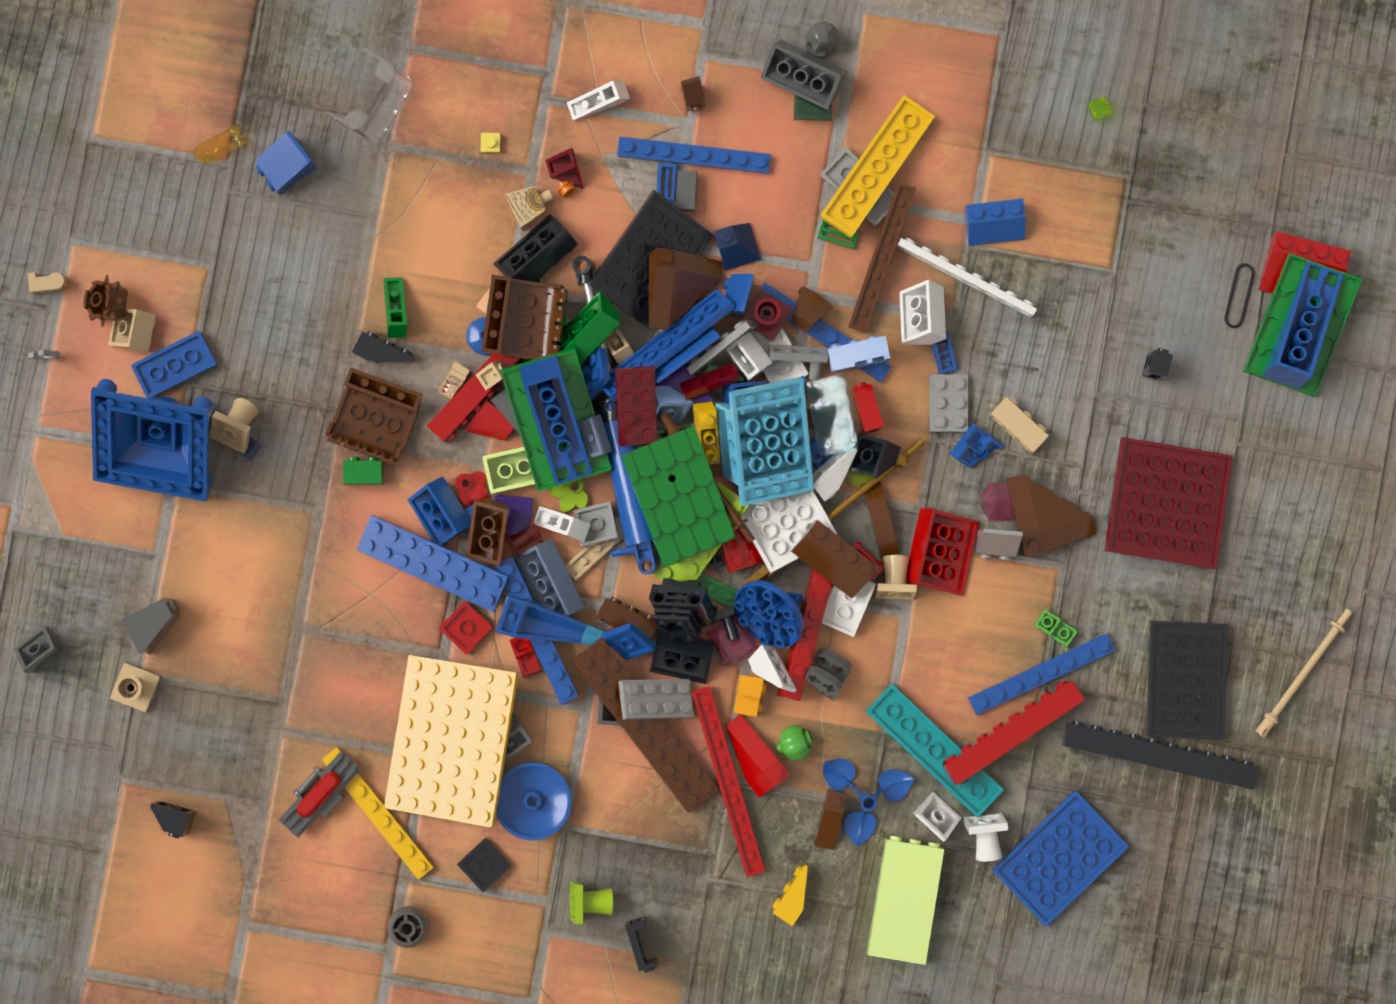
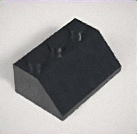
M658 631L650 672L706 684L715 642L701 638L700 640L685 641L683 639L668 640L663 638L660 631Z

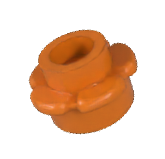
M564 181L558 187V194L562 195L563 198L570 197L576 191L572 181L570 183Z

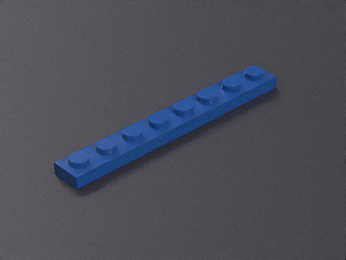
M619 137L617 157L768 174L771 155Z
M764 282L760 289L793 308L787 321L802 330L792 320L793 313L796 311V302ZM821 319L806 332V334L827 348H830L832 344L841 343L846 345L849 344V341H853ZM882 363L859 369L881 383L892 366Z
M1103 634L967 698L975 715H978L1115 651V648L1108 634Z

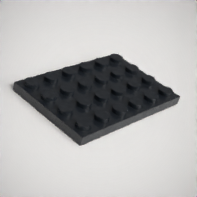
M652 190L587 285L597 292L602 291L610 302L649 329V254L656 248H665L699 256L713 237V234L657 191Z
M1150 621L1146 736L1225 739L1228 624Z

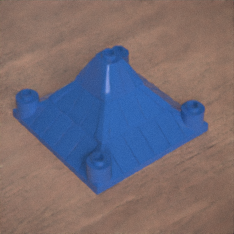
M100 380L97 386L91 390L93 481L207 502L209 489L213 481L212 476L208 473L209 417L214 407L213 402L206 397H198L194 401L193 406H184L171 397L149 399L116 393L117 385L112 380Z

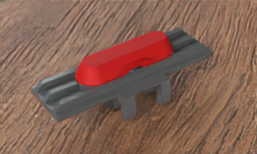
M340 751L323 771L316 766L314 768L315 771L298 790L295 789L293 791L298 799L278 820L297 838L303 834L320 814L324 818H328L331 814L330 811L337 803L342 802L346 798L340 792L361 768L344 752ZM319 777L322 778L306 796L303 795Z

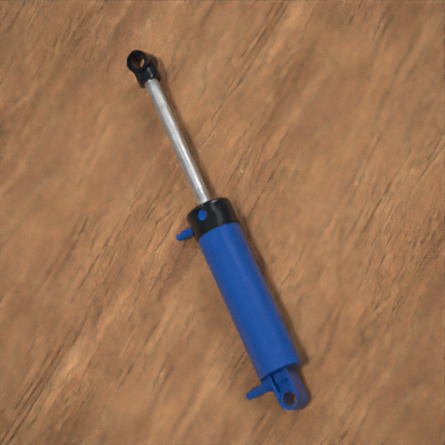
M578 256L573 260L572 268L576 273L578 286L583 287L587 305L596 295L595 290L587 285L595 274V263L591 258ZM586 261L587 268L581 271L580 264ZM605 341L603 344H600V345L596 348V350H597L599 347L606 349L608 367H609V372H610V371H612V368H611L610 358H609V354H608L607 344H606V341ZM606 395V399L594 403L595 416L601 415L612 449L607 455L612 468L610 475L626 544L624 548L611 551V556L619 557L635 554L639 571L643 574H653L659 567L655 544L621 458L622 455L637 450L636 445H618L616 401L612 402ZM647 560L652 562V569L650 571L645 569V562Z

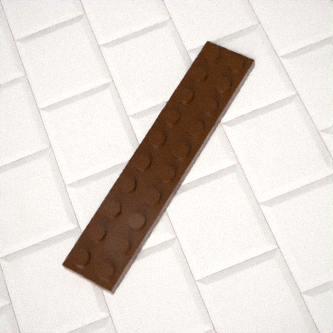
M602 637L571 661L687 813L692 812L718 790V787L665 719L623 720L619 681L635 679Z

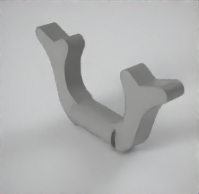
M41 349L38 350V353H28V358L53 360L60 358V352Z

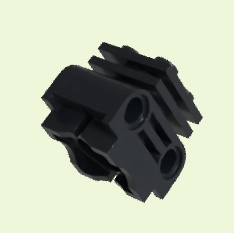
M663 578L662 585H652L649 600L656 614L652 616V619L663 638L668 640L683 639L685 641L700 640L701 627H707L713 623L717 606L713 605L707 594V587H702L700 580L676 581Z

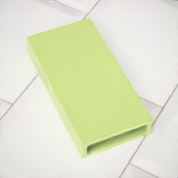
M891 836L890 839L885 838L867 948L868 955L926 965L944 849L940 847V844L929 842L928 845H923L920 840L910 839L909 842L902 841V837Z

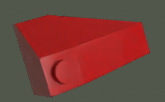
M741 714L725 725L746 781L759 798L790 775Z

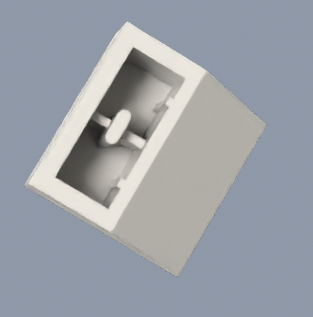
M750 332L737 339L726 349L727 355L748 382L752 381L773 363Z

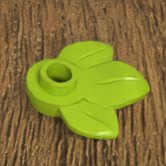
M582 479L553 487L550 492L551 496L560 498L559 504L562 512L572 510L575 505L580 509L585 508L588 502V496L584 492L585 484ZM573 483H578L579 487L577 490L572 489Z

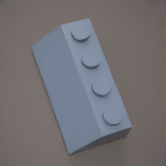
M552 539L535 545L514 557L534 602L567 616L585 608Z

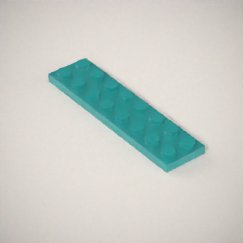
M892 683L865 710L874 721L977 818L1003 792L1004 789L982 769L959 785H954L942 765L946 763V758L952 754L957 756L962 751Z

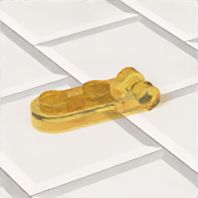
M236 124L197 145L194 149V157L201 163H209L242 146L247 141L241 135L239 125ZM233 135L235 140L230 142L228 137Z

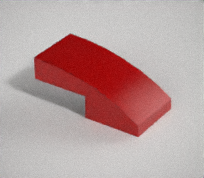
M510 639L509 641L523 678L542 672L530 639Z

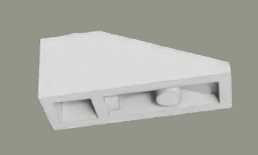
M611 81L567 102L572 119L575 121L615 107L629 100L630 97L624 81Z
M850 443L842 447L812 474L813 491L824 501L831 499L836 491L840 489L854 459L857 449Z
M539 506L533 522L534 525L582 542L585 541L591 525L577 518Z
M761 645L748 659L752 672L781 689L795 692L796 688L776 649Z

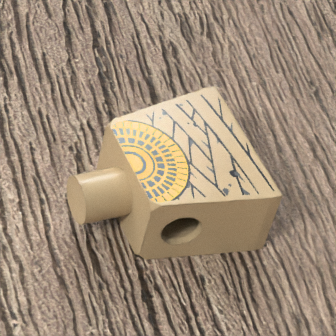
M535 186L505 194L521 230L545 215L547 212L544 204L553 200L549 189L538 194Z

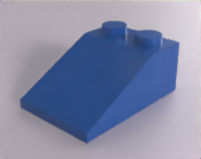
M731 274L730 279L726 278L723 288L727 290L725 297L736 307L729 316L740 319L744 317L754 274Z

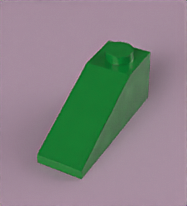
M402 277L383 278L387 338H406L407 318Z

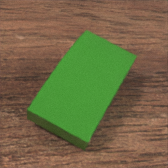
M1046 609L1035 623L1037 628L1066 648L1069 647L1078 633L1077 630Z

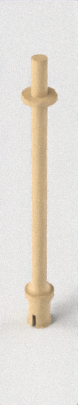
M1345 609L1336 623L1330 622L1332 626L1330 632L1272 712L1265 713L1264 720L1255 730L1260 736L1266 738L1272 727L1278 724L1279 714L1339 632L1345 633V629L1342 627L1352 615L1350 610Z

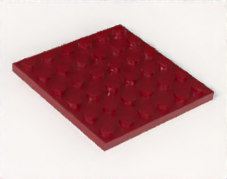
M1121 437L1104 552L1217 569L1233 455Z

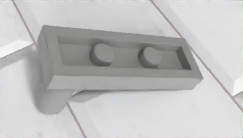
M769 345L770 360L810 362L808 378L812 381L820 379L822 362H828L826 347Z

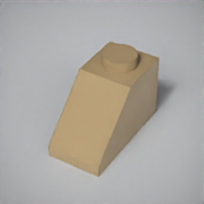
M618 328L608 335L606 339L607 348L618 365L634 354Z

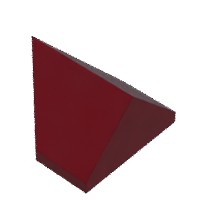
M569 148L545 160L550 178L562 182L568 181L569 183L572 181L574 186L584 189L573 148Z

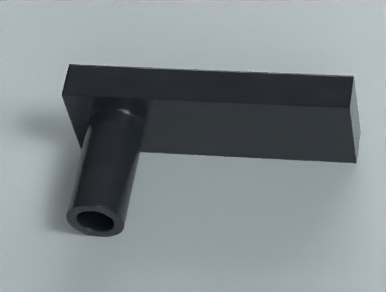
M734 607L716 612L715 619L711 624L723 622L729 642L740 638L733 617L737 616Z

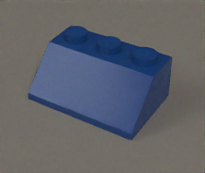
M1023 198L965 206L964 215L968 246L1025 240L1026 217Z
M443 476L426 484L407 499L431 540L437 544L444 545L470 528L471 521Z

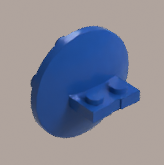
M750 581L738 590L734 603L739 618L738 622L753 637L759 640L762 645H769L780 649L790 647L803 634L804 621L798 608L804 601L802 594L785 592L765 581Z

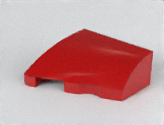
M486 401L468 424L465 431L506 441L514 429L499 410Z

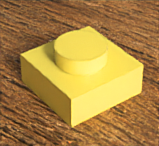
M481 133V153H500L501 134Z

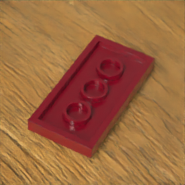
M651 365L615 369L618 445L630 446L656 442L655 367Z

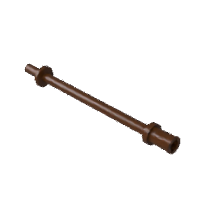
M669 412L658 419L667 430L668 436L680 432L682 429L680 425L677 426ZM716 484L725 510L736 524L733 528L734 531L740 529L747 541L751 543L755 540V537L745 525L749 520L741 519Z

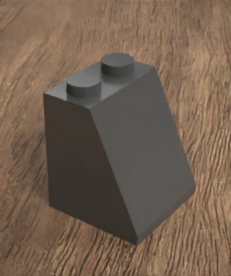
M163 598L122 619L139 654L150 653L179 618L178 611H180V608L175 600Z

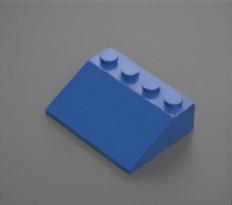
M713 328L707 329L698 339L689 343L683 351L676 353L667 363L658 367L655 370V384L661 382L719 339L718 333Z

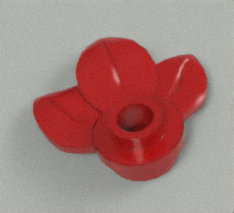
M475 471L470 475L462 473L456 477L455 487L459 491L458 498L466 507H470L473 500L489 499L488 491L484 486L488 482L485 473ZM464 479L468 481V485L465 487L462 486Z

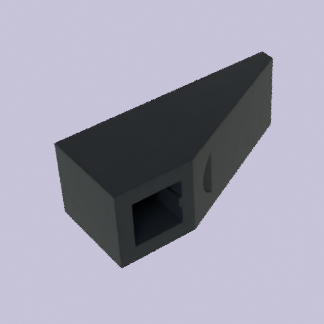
M370 331L367 334L361 333L352 350L353 354L371 363H414L415 358L412 357V352L404 348L400 351L394 348L396 344L386 339L382 342L377 339L378 335Z

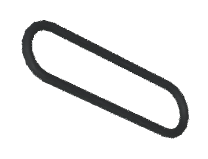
M1246 263L1240 264L1236 268L1225 312V323L1231 328H1237L1243 322L1253 282L1254 269ZM1247 266L1251 269V278L1241 319L1237 325H1231L1227 320L1238 271L1241 267Z

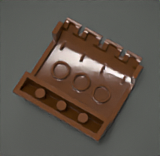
M492 275L481 352L529 360L560 352V345H556V341L561 342L563 326H558L559 322L564 323L566 307H562L561 303L567 302L568 290L563 289L564 286L559 284H544Z
M350 367L340 403L333 421L329 422L326 430L327 441L337 445L344 442L343 447L356 452L361 448V454L375 459L380 455V461L392 465L394 461H399L405 450L418 416L423 394Z

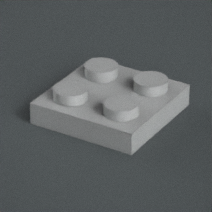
M611 501L573 510L575 518L591 524L585 541H580L582 548L619 539Z

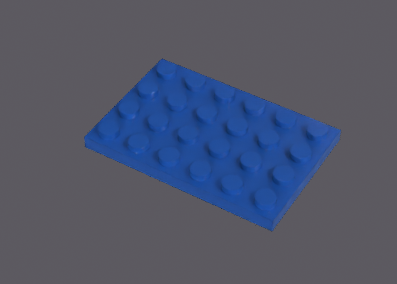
M1074 790L1014 847L992 871L1046 927L1129 846L1082 796Z

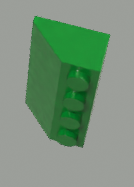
M599 291L562 331L561 342L556 341V345H560V351L575 347L581 367L585 359L591 357L595 349L606 341L608 335L619 327V312L605 294Z

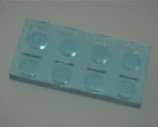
M838 374L807 383L819 455L825 457L858 448L844 375Z

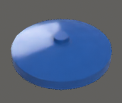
M529 762L512 768L502 777L496 812L499 822L510 834L524 840H541L555 834L564 825L570 814L572 797L568 783L556 769L543 763Z

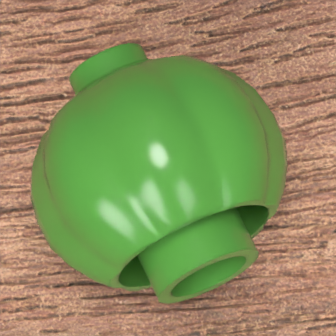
M791 725L781 732L779 743L776 745L780 754H784L790 760L799 761L808 756L811 751L810 746L814 745L809 730L805 731L799 725Z

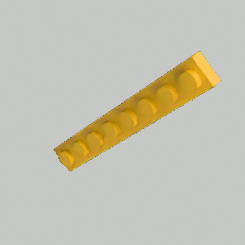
M336 747L322 759L323 762L328 766L341 750ZM357 773L344 788L419 880L434 866L391 812L384 807L383 802L367 782Z

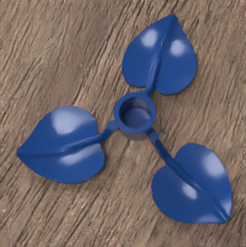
M845 759L826 761L823 765V775L830 788L836 791H843L848 784L860 797L859 801L863 807L861 813L859 811H852L844 820V829L855 846H859L867 841L876 828L875 816L865 812L871 811L876 807V799H878L881 791H883V796L887 800L899 801L905 797L914 782L913 777L908 773L891 769L879 776L878 783L881 788L877 790L875 795L869 792L862 794L850 782L855 777V768L851 762Z

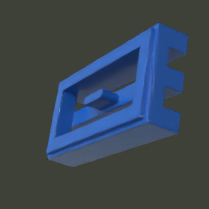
M658 163L657 192L661 194L662 168H666L664 197L671 203H675L677 164ZM669 168H673L672 198L668 197Z

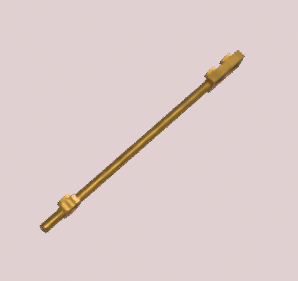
M921 438L898 456L896 464L878 478L872 477L827 514L829 520L832 521L896 467L903 468L909 463L908 458L925 445ZM764 565L742 584L744 585L750 581H759L764 575L768 578L773 573L770 574L766 565Z

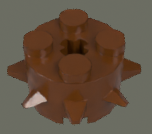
M106 275L104 281L97 280L92 282L91 284L93 285L90 290L85 291L83 299L84 309H87L90 314L88 315L91 321L100 319L101 327H103L105 320L113 322L119 318H124L128 296L127 289L123 288L119 281L110 283L108 275Z

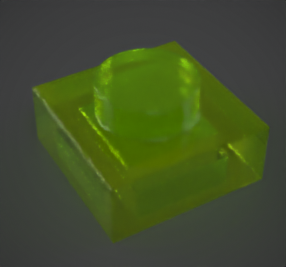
M1106 96L1087 103L1093 121L1112 115V110Z

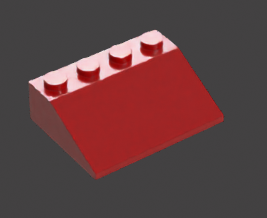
M1277 231L1271 237L1258 290L1273 293L1289 253L1346 273L1351 251Z
M920 507L909 556L906 583L963 596L980 521Z

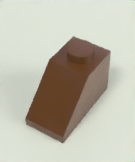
M700 76L682 80L681 91L686 110H691V112L702 110V107L705 106V99Z

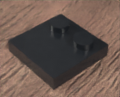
M486 838L457 864L482 892L486 891L511 867L509 862Z

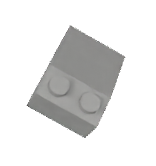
M994 529L977 531L976 554H980V558L992 559V555L999 556L1000 560H1011V557H1016L1023 532Z

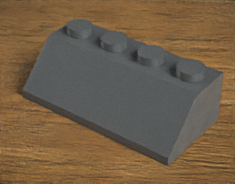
M779 40L773 43L760 78L828 110L841 90L848 71L783 40Z

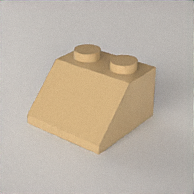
M126 309L124 318L113 321L108 345L148 352L152 342L151 336L155 326L156 314L137 309Z

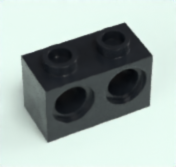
M1157 348V350L1148 353L1142 376L1158 381L1167 378L1173 355L1168 354L1169 351L1162 348Z

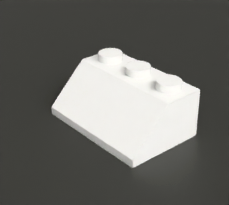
M926 280L900 291L902 344L931 345L946 339L943 286L931 280Z

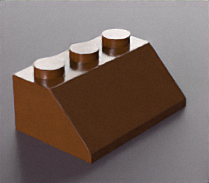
M488 498L474 501L466 557L499 566L502 565L510 511L505 504Z

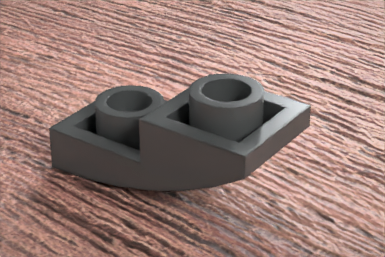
M678 171L676 207L682 211L696 210L697 171Z

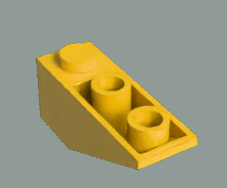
M712 402L693 404L695 430L709 465L719 464L717 410Z
M805 863L803 866L799 865L793 874L796 877L792 883L787 882L782 890L785 892L781 899L777 898L772 905V908H774L773 914L791 926L794 925L804 907L808 869Z

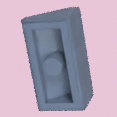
M601 415L578 421L589 458L612 451Z

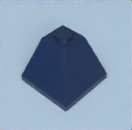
M750 223L732 225L713 232L725 271L761 260Z

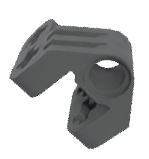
M821 648L815 656V662L820 667H810L805 678L809 684L817 688V692L834 701L852 666L848 660L827 648Z

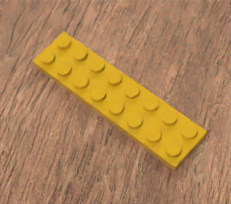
M903 95L819 217L852 238L935 116Z

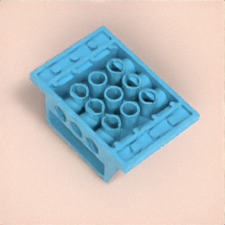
M798 377L730 391V403H716L723 477L738 485L739 499L742 506L814 490L803 378Z

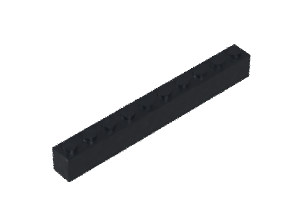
M1074 720L1072 724L1067 723L1063 746L1254 790L1258 767L1253 766L1252 761L1242 759V762L1239 763L1234 761L1235 757L1223 755V758L1215 757L1216 753L1204 751V754L1196 753V748L1186 746L1185 750L1178 748V744L1167 742L1165 746L1159 744L1157 739L1148 738L1147 741L1140 740L1141 736L1129 733V737L1121 735L1122 731L1110 729L1109 733L1102 731L1103 727L1091 725V728L1084 727L1083 722Z

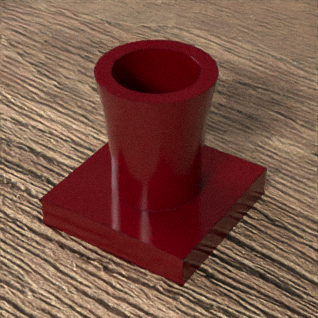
M760 289L742 320L747 319L749 321L754 319L758 326L753 330L773 342L793 308ZM768 310L771 312V315L767 317L763 312Z

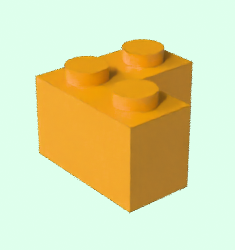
M740 674L734 713L756 717L757 713H761L763 702L759 700L761 694L765 695L767 684L763 682V678Z

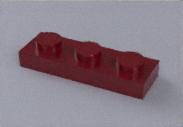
M730 363L679 384L685 399L688 400L724 385L731 384L740 380L734 363Z

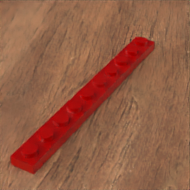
M710 686L691 691L746 877L765 872Z

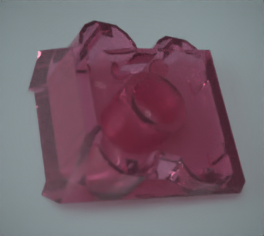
M738 616L733 617L740 636L739 639L729 642L723 623L706 632L710 640L715 642L714 647L725 666L758 648L749 629L739 624Z

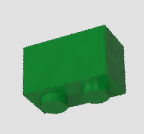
M348 457V461H343V484L384 485V462L379 461V457H376V459L367 457V461H360V457Z

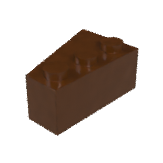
M611 597L610 600L605 598L595 619L613 628L632 623L648 638H652L657 628L652 616L646 614L644 617L638 614V609L630 605L626 608L621 605L622 601Z

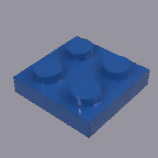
M600 347L581 368L591 402L610 380L606 349Z
M632 623L602 633V638L608 646L626 661L655 650L656 644Z

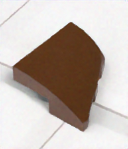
M802 286L798 291L800 294L795 303L796 311L793 313L792 320L806 333L833 306L814 291Z

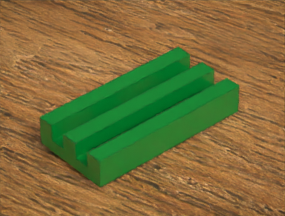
M823 220L818 239L854 250L859 230H856L854 237L850 238L844 233L825 228V225L835 227ZM823 232H826L835 236L851 240L852 243L850 244L822 234Z

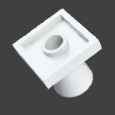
M1003 814L980 815L978 818L976 816L964 817V825L969 835L976 834L975 859L978 861L1001 859L1003 856L997 831L1008 830V824Z

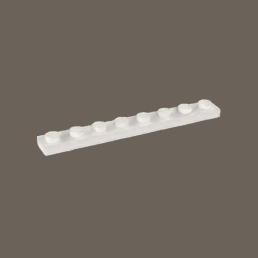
M901 238L896 248L1030 318L1037 310V308L1033 307L1034 304L1025 299L1023 301L1017 299V295L1013 292L1000 290L999 285L983 281V277L976 273L969 274L963 266L958 264L954 266L948 263L949 259L941 255L939 257L933 255L930 249L916 246L915 242L909 238Z

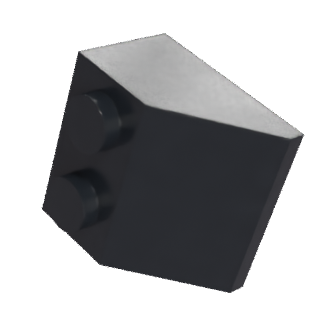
M859 434L855 444L857 452L848 471L878 478L896 464L901 447L887 440Z
M162 801L151 803V810L162 830L168 832V836L179 838L190 833L196 811Z

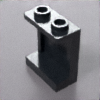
M645 916L627 921L625 925L639 971L644 970V973L655 970V967L658 965L657 957L646 960L637 931L647 926Z

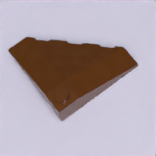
M656 248L649 254V328L668 330L673 325L672 322L678 317L681 318L689 311L691 305L696 300H701L709 292L708 289L714 284L717 285L722 280V261L674 249Z
M1025 474L1006 478L1016 530L1023 532L1020 549L1025 557L1043 553L1096 534L1093 517L1088 512H1081L1075 508L1076 505L1065 498H1058L1053 494L1052 490L1042 484L1040 486L1035 484Z

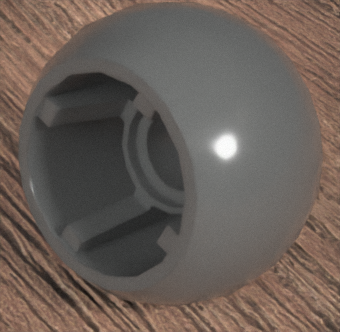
M404 906L392 913L387 929L391 940L396 945L402 948H415L421 945L428 937L430 924L426 914L421 909L414 906ZM404 915V920L399 926H396L398 918ZM409 916H414L418 919L420 923L416 924V922L413 919H410ZM403 924H410L413 929L412 932H404ZM421 928L419 937L414 939L412 936L417 929Z

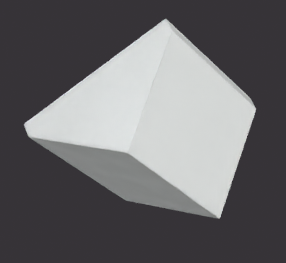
M934 792L913 813L943 842L961 819Z

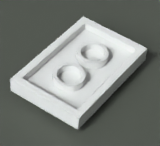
M868 581L852 599L833 586L827 601L822 624L854 637L876 583Z

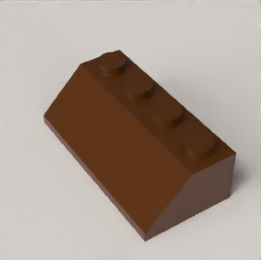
M819 520L813 521L791 550L794 555L851 599L867 584L879 568Z

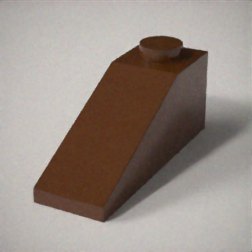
M831 789L826 790L815 846L834 850L847 797L846 793Z

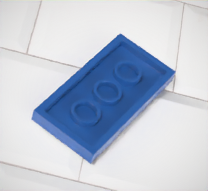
M197 331L132 364L131 367L146 397L151 399L217 366V363L201 331Z

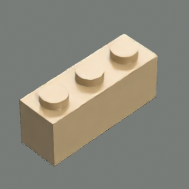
M1005 397L989 416L1032 454L1049 436L1046 434L1047 430L1041 424H1035L1032 421L1033 417L1024 410L1022 412L1018 408L1019 404L1010 397L1008 399Z

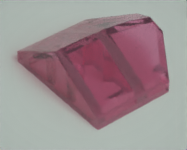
M1007 482L988 483L981 494V508L989 521H1015Z

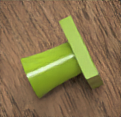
M570 881V920L574 924H583V913L612 915L613 893L611 888L583 892V884L578 881Z

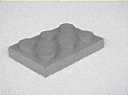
M930 374L929 432H966L968 430V374Z

